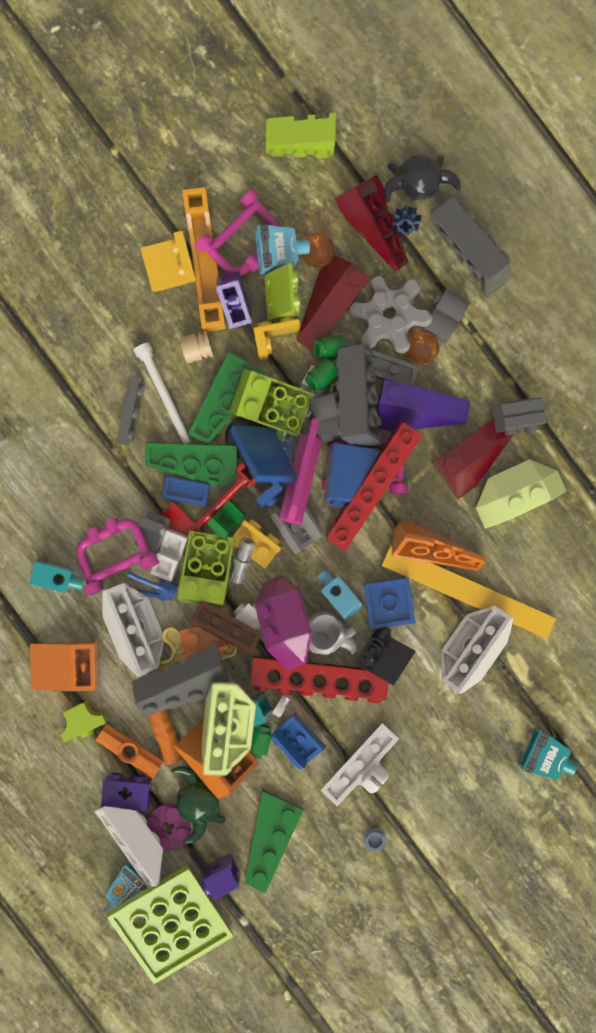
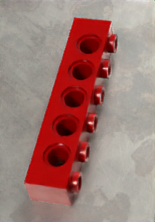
M402 420L399 421L380 450L379 455L352 500L343 506L325 533L327 540L343 550H347L422 437L419 431Z
M253 655L250 686H254L255 690L268 691V688H277L279 693H290L291 690L300 691L299 694L305 696H313V693H322V697L336 698V695L345 696V699L350 701H358V698H367V702L381 703V700L387 701L389 683L362 667L307 661L303 665L287 670L276 658ZM273 669L278 670L281 674L280 678L275 681L270 680L267 675ZM300 672L303 675L302 681L299 683L292 682L290 679L291 674ZM319 674L326 678L325 683L320 686L313 683V678ZM340 677L348 679V684L344 688H339L335 685L336 680ZM369 680L371 683L369 689L365 691L358 688L359 682Z

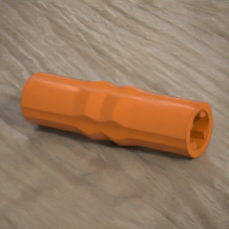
M167 709L158 711L153 715H148L165 764L171 765L183 760L184 758L174 748L178 743V739Z

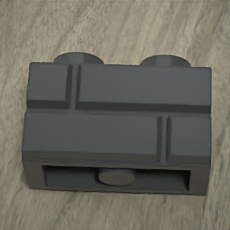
M542 397L504 402L492 406L496 432L505 431V436L518 434V429L525 428L526 432L539 430L540 425L547 422Z

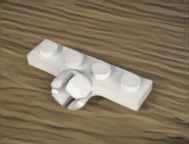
M382 723L321 791L336 806L357 785L363 786L369 793H375L381 786L371 776L373 775L381 784L387 781L389 774L381 766L380 760L399 738Z

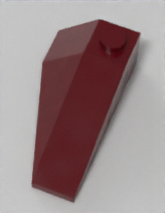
M377 174L335 198L338 208L343 213L345 219L395 272L409 263L402 239L395 233L394 225H392L394 215L389 214L387 203L390 201H387L384 196V187Z
M333 254L319 272L296 340L314 353V341L331 333L369 283L370 276L352 262Z
M495 418L432 462V465L457 499H460L479 484L513 437V435L505 436V431L496 432Z

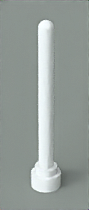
M150 342L137 346L133 351L137 358L144 361L182 443L190 444L191 438L152 359L153 349Z

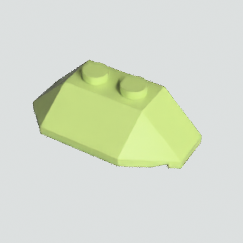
M529 459L489 477L475 509L484 529L543 505L567 492L557 470Z
M212 683L207 694L202 733V765L204 775H227L231 768L251 749L256 705L236 683Z

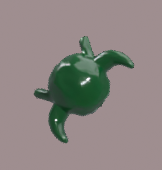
M178 766L173 768L171 772L183 775L186 779V784L177 793L176 806L179 815L184 820L193 823L192 833L183 840V843L190 844L198 841L204 835L207 822L225 823L226 819L221 815H217L220 809V802L196 772L189 766Z

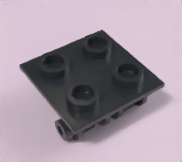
M390 628L376 629L354 663L394 686L416 651L392 638Z

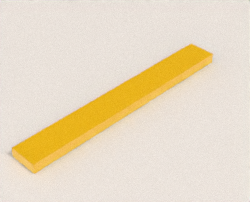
M392 545L389 546L381 565L480 610L495 605L514 618L512 624L548 639L556 618L435 564L392 556Z

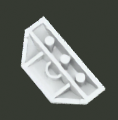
M126 583L102 591V616L121 661L137 677L158 669L165 642L162 637L163 632L149 598L129 587Z
M495 605L466 614L441 650L442 681L460 694L481 681L507 644L514 618Z
M107 806L95 810L96 815L117 842L146 886H156L160 878L163 848L159 844V837L147 827L145 817L134 810Z

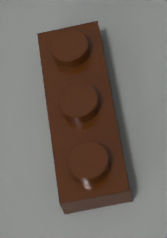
M200 601L189 622L250 655L253 653L262 635V632L203 601Z

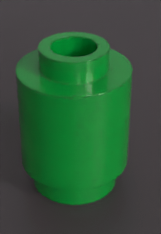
M342 335L320 337L313 343L315 357L322 360L335 359L338 357V349L349 347L347 339H344Z
M322 360L307 373L308 376L305 377V381L313 391L323 390L339 377L336 363L333 360Z
M260 724L253 727L251 749L249 751L257 759L267 756L271 742L270 736L272 735V728L268 725Z

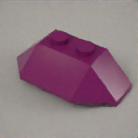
M279 575L263 584L254 605L266 649L287 670H291L307 663V653L310 648L312 631L300 589L287 580L286 577Z

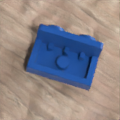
M271 482L273 486L256 499L262 508L265 505L269 508L279 500L277 495L283 491L281 485L284 482Z
M296 712L280 724L270 736L274 744L286 754L290 762L299 770L304 769L306 764L326 747Z

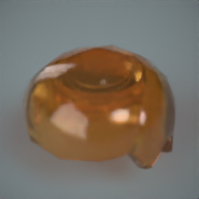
M313 233L305 240L309 241V254H301L306 264L314 268H322L330 264L335 256V245L332 239L322 233Z
M427 331L416 332L409 337L410 349L406 352V356L410 362L417 366H427L437 359L440 346L434 335Z

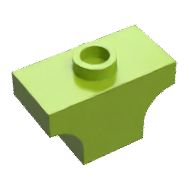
M86 700L63 712L67 727L60 735L64 743L80 735L82 738H85L95 733V728L107 723L109 717L106 711H95L89 701Z

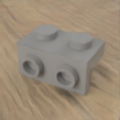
M307 507L301 525L279 520L281 509L270 516L294 554H297L324 536L323 531Z

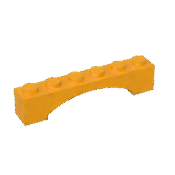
M206 188L182 190L202 329L207 332L226 329L224 310L216 289L217 277H219L217 263L205 250L200 253L194 247L206 233L213 239Z

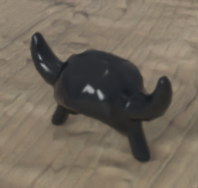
M424 154L415 155L405 160L400 167L392 162L387 165L388 169L395 176L386 182L384 196L387 201H390L391 194L401 189L413 201L430 199L439 190L440 184H450L459 192L461 183L454 172L441 169L444 161L443 156H438L435 161L434 158Z

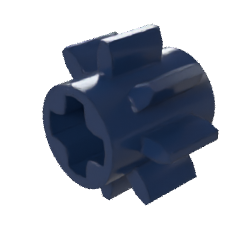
M405 205L401 210L396 209L392 225H397L398 233L401 232L409 235L413 230L418 231L422 216L417 215L416 207L413 208Z

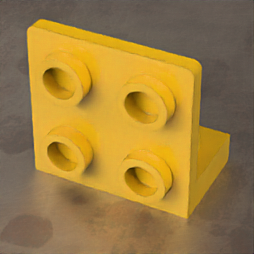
M183 231L175 232V239L141 248L153 292L196 281Z
M287 317L281 319V323L271 324L270 321L257 324L258 327L254 328V337L259 362L268 361V354H272L270 337L299 332V319L294 320V317Z
M251 519L249 522L244 520L233 536L235 538L234 546L239 549L241 539L244 537L253 539L256 544L251 559L266 569L280 551L281 546L278 544L281 541L271 533L268 536L260 531L262 527Z

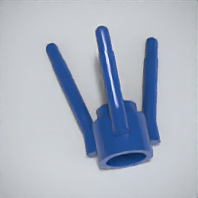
M131 572L126 573L128 577L156 588L157 593L139 589L135 590L145 596L158 598L162 601H166V599L172 601L179 584L174 583L175 578L171 582L161 579L158 584Z

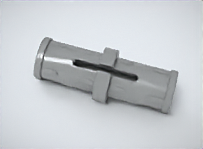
M244 537L241 539L239 551L233 559L234 567L230 580L236 584L244 583L247 569L252 563L251 555L256 542L251 538Z

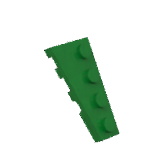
M228 352L194 419L188 435L209 444L233 415L229 410L243 370H251L267 376L268 372Z
M146 442L145 466L207 482L211 485L229 488L236 481L235 478L237 477V445Z
M263 789L245 884L266 893L302 815L303 808Z

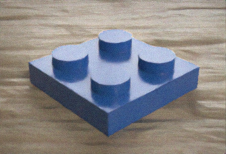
M409 577L364 584L370 630L416 623Z

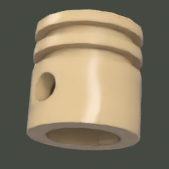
M203 331L204 334L199 332L198 335L191 334L180 337L187 364L200 361L202 357H205V359L208 356L213 357L207 331Z

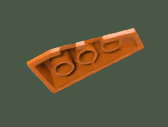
M399 522L393 531L392 556L476 571L486 563L485 557L431 530L414 525L412 522Z

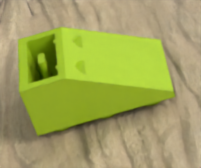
M288 263L264 275L267 321H270L271 324L281 323L280 320L287 317H294L295 320V317L299 316L300 303L299 293L297 294V270H292V263Z
M244 369L229 412L298 437L313 393Z
M189 531L178 592L179 602L199 605L200 601H203L214 608L224 609L235 538L226 536L223 539L220 535Z

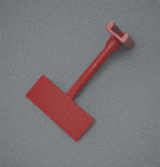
M243 462L236 469L240 473L235 478L236 481L196 521H193L173 501L160 514L170 519L168 529L189 536V531L205 533L202 527L242 487L246 488L249 484L253 486L258 483V481H255L246 462Z

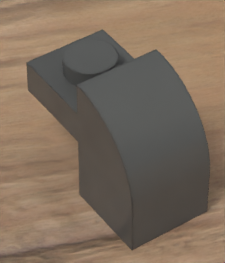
M148 510L146 517L141 516L138 525L142 528L150 552L157 554L160 551L166 530L169 528L170 519Z

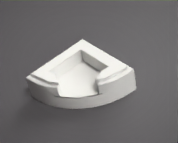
M283 693L273 707L272 713L277 717H281L286 709L285 706L291 699L290 693Z

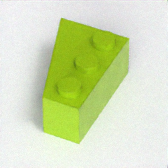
M329 113V118L316 119L315 114L308 115V120H295L294 116L267 118L266 153L274 157H281L284 154H293L294 157L298 158L306 157V155H316L317 158L333 156L336 113Z

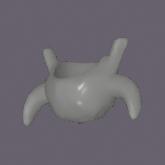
M320 611L312 613L308 617L312 631L310 651L316 654L329 655L339 647L347 649L351 656L357 652L358 646L356 640L352 637L356 634V630L354 628L345 629L342 620L336 614Z

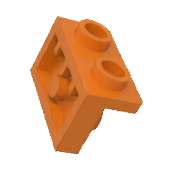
M198 627L179 630L184 659H191L190 655L198 651L200 654L209 651L208 646L215 643L221 655H225V650L230 649L229 643Z

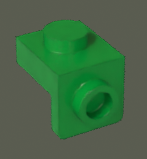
M229 500L207 524L216 534L224 539L246 516V513L233 500Z

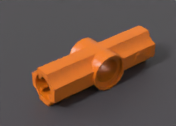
M108 723L96 739L98 743L118 755L123 762L132 764L152 778L164 762L162 758L143 747L138 740L129 738ZM125 746H132L136 754L128 755L125 752Z

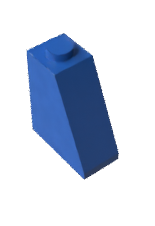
M334 443L329 449L324 501L330 502V505L335 507H343L344 504L349 503L379 455V450Z

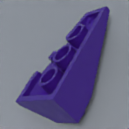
M384 380L376 410L378 416H381L382 426H378V428L393 431L400 420L414 429L466 424L471 401L407 384Z

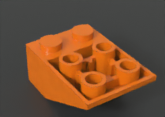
M99 641L30 643L31 689L96 691L100 687Z
M203 718L174 748L219 800L232 793L256 768L259 762L249 751L231 768L227 775H204L202 765Z

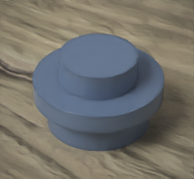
M370 828L365 832L363 842L367 849L379 851L386 843V836L381 829Z

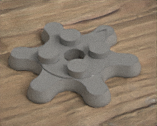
M376 276L371 281V288L374 292L373 299L368 303H353L349 308V314L352 318L363 319L368 324L367 331L360 338V344H364L369 349H372L379 340L386 338L392 341L396 352L405 353L410 349V341L407 337L408 330L413 326L426 327L430 325L432 314L428 310H419L413 305L415 296L421 291L418 281L408 280L401 289L391 290L384 277ZM392 307L396 310L395 316L391 319L385 318L383 313Z

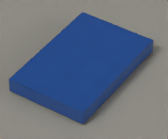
M232 426L230 432L255 481H296L298 476L271 427Z

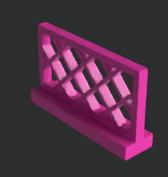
M312 420L309 435L302 433L300 435L292 466L298 478L295 482H288L279 517L281 521L297 525L302 524L323 441L322 438L316 437L320 420Z

